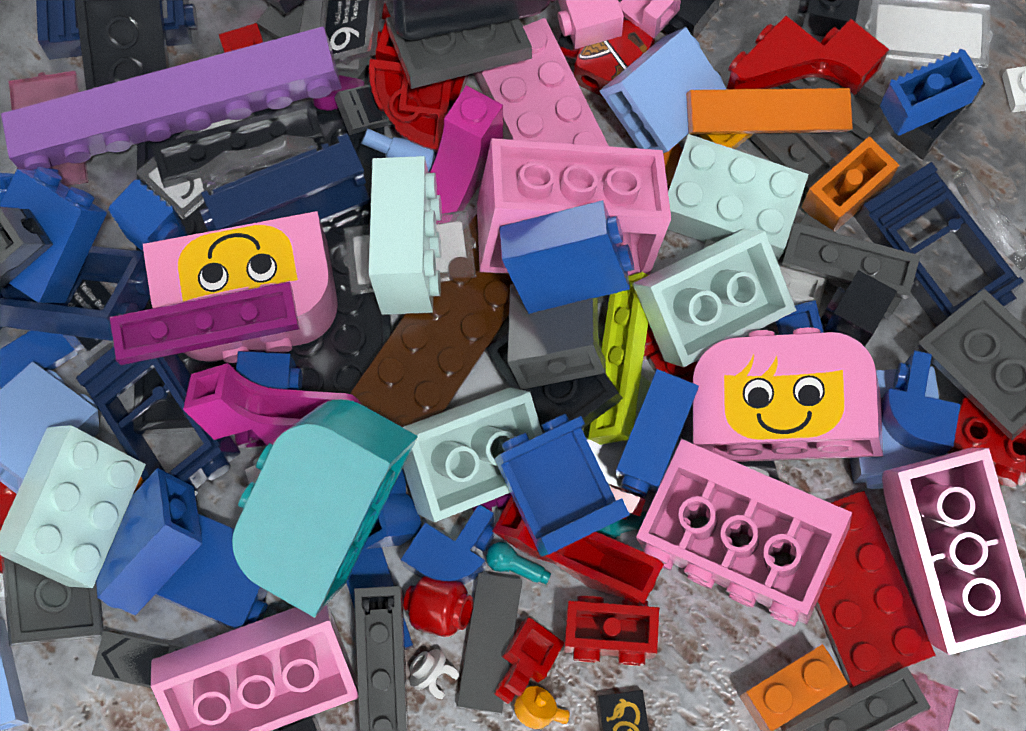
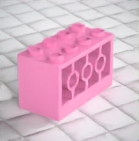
M491 138L477 200L480 272L508 273L502 261L500 226L603 200L609 216H617L623 234L621 246L628 244L632 253L634 270L628 271V276L641 272L650 275L671 221L663 150Z
M681 439L636 538L643 548V552L664 563V569L671 571L673 565L685 569L684 572L688 574L687 578L708 589H712L714 583L727 588L728 597L750 608H753L755 602H758L770 608L769 611L772 618L795 627L797 621L808 624L850 528L852 512ZM701 516L707 518L708 523L705 526L693 528L691 522L695 518L698 519ZM741 534L748 535L750 542L748 545L734 546L732 539L735 536L739 537ZM783 552L789 553L793 563L785 564L783 567L775 564V555H781Z

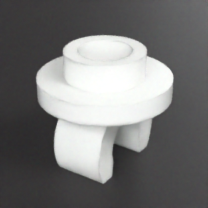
M433 649L430 652L423 651L414 659L410 666V685L416 690L425 688L434 697L443 699L445 694L436 686L438 676L446 673L457 680L459 673L454 667L445 663V654L439 649Z

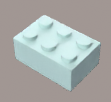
M688 134L668 191L671 212L668 230L706 242L707 239L718 242L743 229L762 230L766 232L778 261L785 249L809 174Z
M425 156L373 158L369 277L381 314L433 313V296L441 295L440 271L436 270V258H441L440 232H436V221L442 219L441 196L437 195L436 174L428 173Z
M743 229L632 283L664 361L681 367L699 360L710 347L720 341L745 337L750 332L759 330L797 311L767 234L762 230Z
M509 387L403 427L418 436L403 466L417 514L437 522L510 493L494 458L505 452L501 444L514 437L526 433L529 440L542 435L530 392Z
M72 425L47 427L0 530V555L65 586L93 588L146 464Z

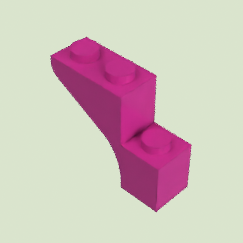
M229 363L191 374L183 410L214 440L252 430L268 445L269 443L274 444L282 433L325 402L339 399L350 400L359 404L361 402L355 396L346 393L264 387L246 379L233 369Z

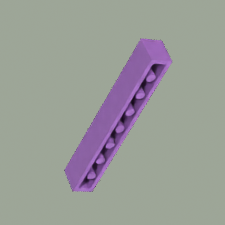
M323 26L1 113L9 159L19 169L33 170L37 169V167L51 168L68 162L82 163L89 160L93 155L108 151L122 152L129 149L131 145L145 141H163L168 139L171 134L186 130H204L210 127L212 123L227 119L241 120L247 118L253 112L268 108L282 109L294 101L308 97L323 98L334 90L342 89L332 46Z

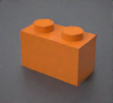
M869 136L809 188L801 208L809 216L836 232L861 210L865 203L873 199L889 185L899 164Z
M822 644L739 697L760 731H774L846 686L848 682Z

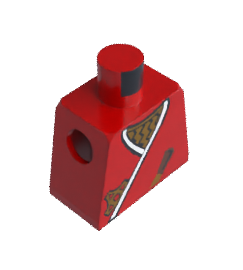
M624 20L622 36L575 49L570 35L564 36L561 33L558 44L565 57L576 60L574 77L578 85L603 97L600 90L655 44V38H652L631 21Z

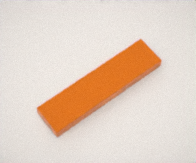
M850 88L690 90L686 93L688 131L690 135L848 132L853 129Z

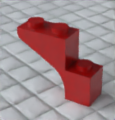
M785 16L776 26L769 24L762 30L755 41L757 45L749 53L742 51L735 57L728 68V71L731 73L727 89H770L804 78L819 77L834 81L844 88H850V92L856 95L881 69L889 49L852 19L840 30L836 27L831 29L820 43L788 16Z
M512 495L492 531L527 556L554 563L589 588L642 604L645 603L649 593L654 588L656 579L664 566V563L657 558L598 532H594L549 555L541 557Z

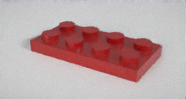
M865 491L831 502V504L852 512L848 533L815 605L850 689L936 656Z

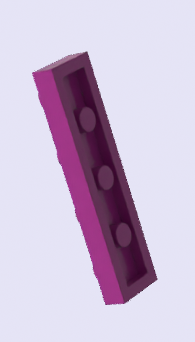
M290 281L110 317L115 356L120 365L300 329Z

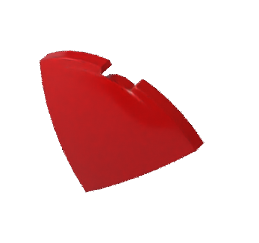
M370 59V84L379 110L385 112L389 120L395 125V131L418 146L438 151L443 135L444 118L449 111L453 79L411 89L401 63Z

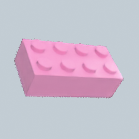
M546 18L523 26L532 46V59L473 73L482 93L503 104L504 139L609 146Z
M328 604L315 618L295 607L151 660V688L170 731H271L358 698L355 673Z

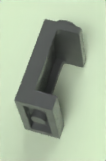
M510 285L508 364L521 390L606 373L605 358L598 344V303L603 302V296L528 314L515 285Z

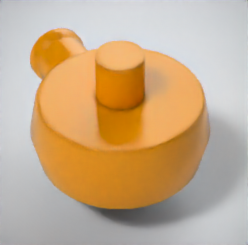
M538 686L527 687L521 696H517L514 704L517 718L525 726L532 729H542L552 721L566 724L570 717L569 710L558 708L553 696L547 690Z

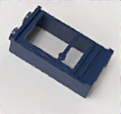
M36 0L38 42L48 59L82 56L75 0ZM166 0L168 18H164L167 47L192 44L191 28L198 27L194 3L189 4V0Z
M348 134L338 136V143L330 147L328 143L321 145L322 150L318 152L316 148L213 189L214 194L209 195L207 190L201 192L207 207L199 211L208 232L316 211L322 223L371 203V199L364 186L366 184L363 176L364 169Z
M932 162L863 205L856 221L873 243L917 254L948 233L954 232L992 281L981 290L985 289L1005 308L1017 300L1014 293L1025 281L1021 276L1019 278L1016 276L937 174L938 169ZM936 208L947 222V226L910 249L898 231ZM919 261L911 294L937 327L981 290L953 306Z
M92 246L66 302L59 305L38 303L8 283L0 290L4 297L0 298V330L3 327L113 341L110 317L143 311L150 298L144 252ZM82 280L117 283L103 310L68 306Z
M113 346L76 377L80 386L86 388L127 455L146 464L141 474L144 482L157 468L165 470L142 434L135 433L133 420L158 400H164L170 391L204 444L168 472V474L192 485L196 497L198 494L197 488L207 480H214L222 476L231 468L229 462L241 454L240 450L230 436L214 440L183 410L191 375L177 354L120 365L116 360ZM155 368L165 385L163 387H155L153 395L128 414L118 397L150 370Z

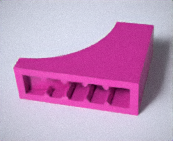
M467 85L444 118V129L440 147L430 173L436 174L437 195L441 196L442 219L436 221V226L457 222L482 183L491 138L503 139V104Z

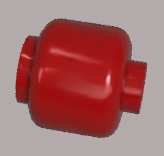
M423 576L419 579L416 586L411 585L407 589L403 606L404 610L409 614V621L414 629L441 637H452L458 630H464L467 627L472 615L473 598L471 595H468L467 589L461 581H439Z

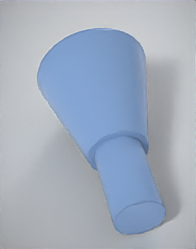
M368 128L361 141V144L385 153L387 158L425 156L428 173H430L437 153L433 152V150L418 146L405 138H390Z

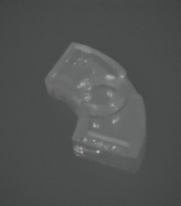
M282 135L269 143L255 148L224 151L198 171L202 183L211 185L228 184L245 177L252 170L272 166L314 149L316 146L313 138Z
M962 167L952 175L960 195L996 245L1020 270H1023L1026 267V240L1024 235L1007 218L995 201L991 191L967 168Z

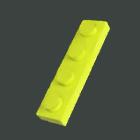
M644 272L628 276L630 290L609 295L601 351L606 362V373L623 399L590 423L588 439L599 445L628 440L634 427L648 320L632 283L649 276Z

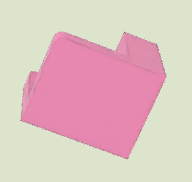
M621 0L619 4L625 18L652 38H655L680 10L681 0Z

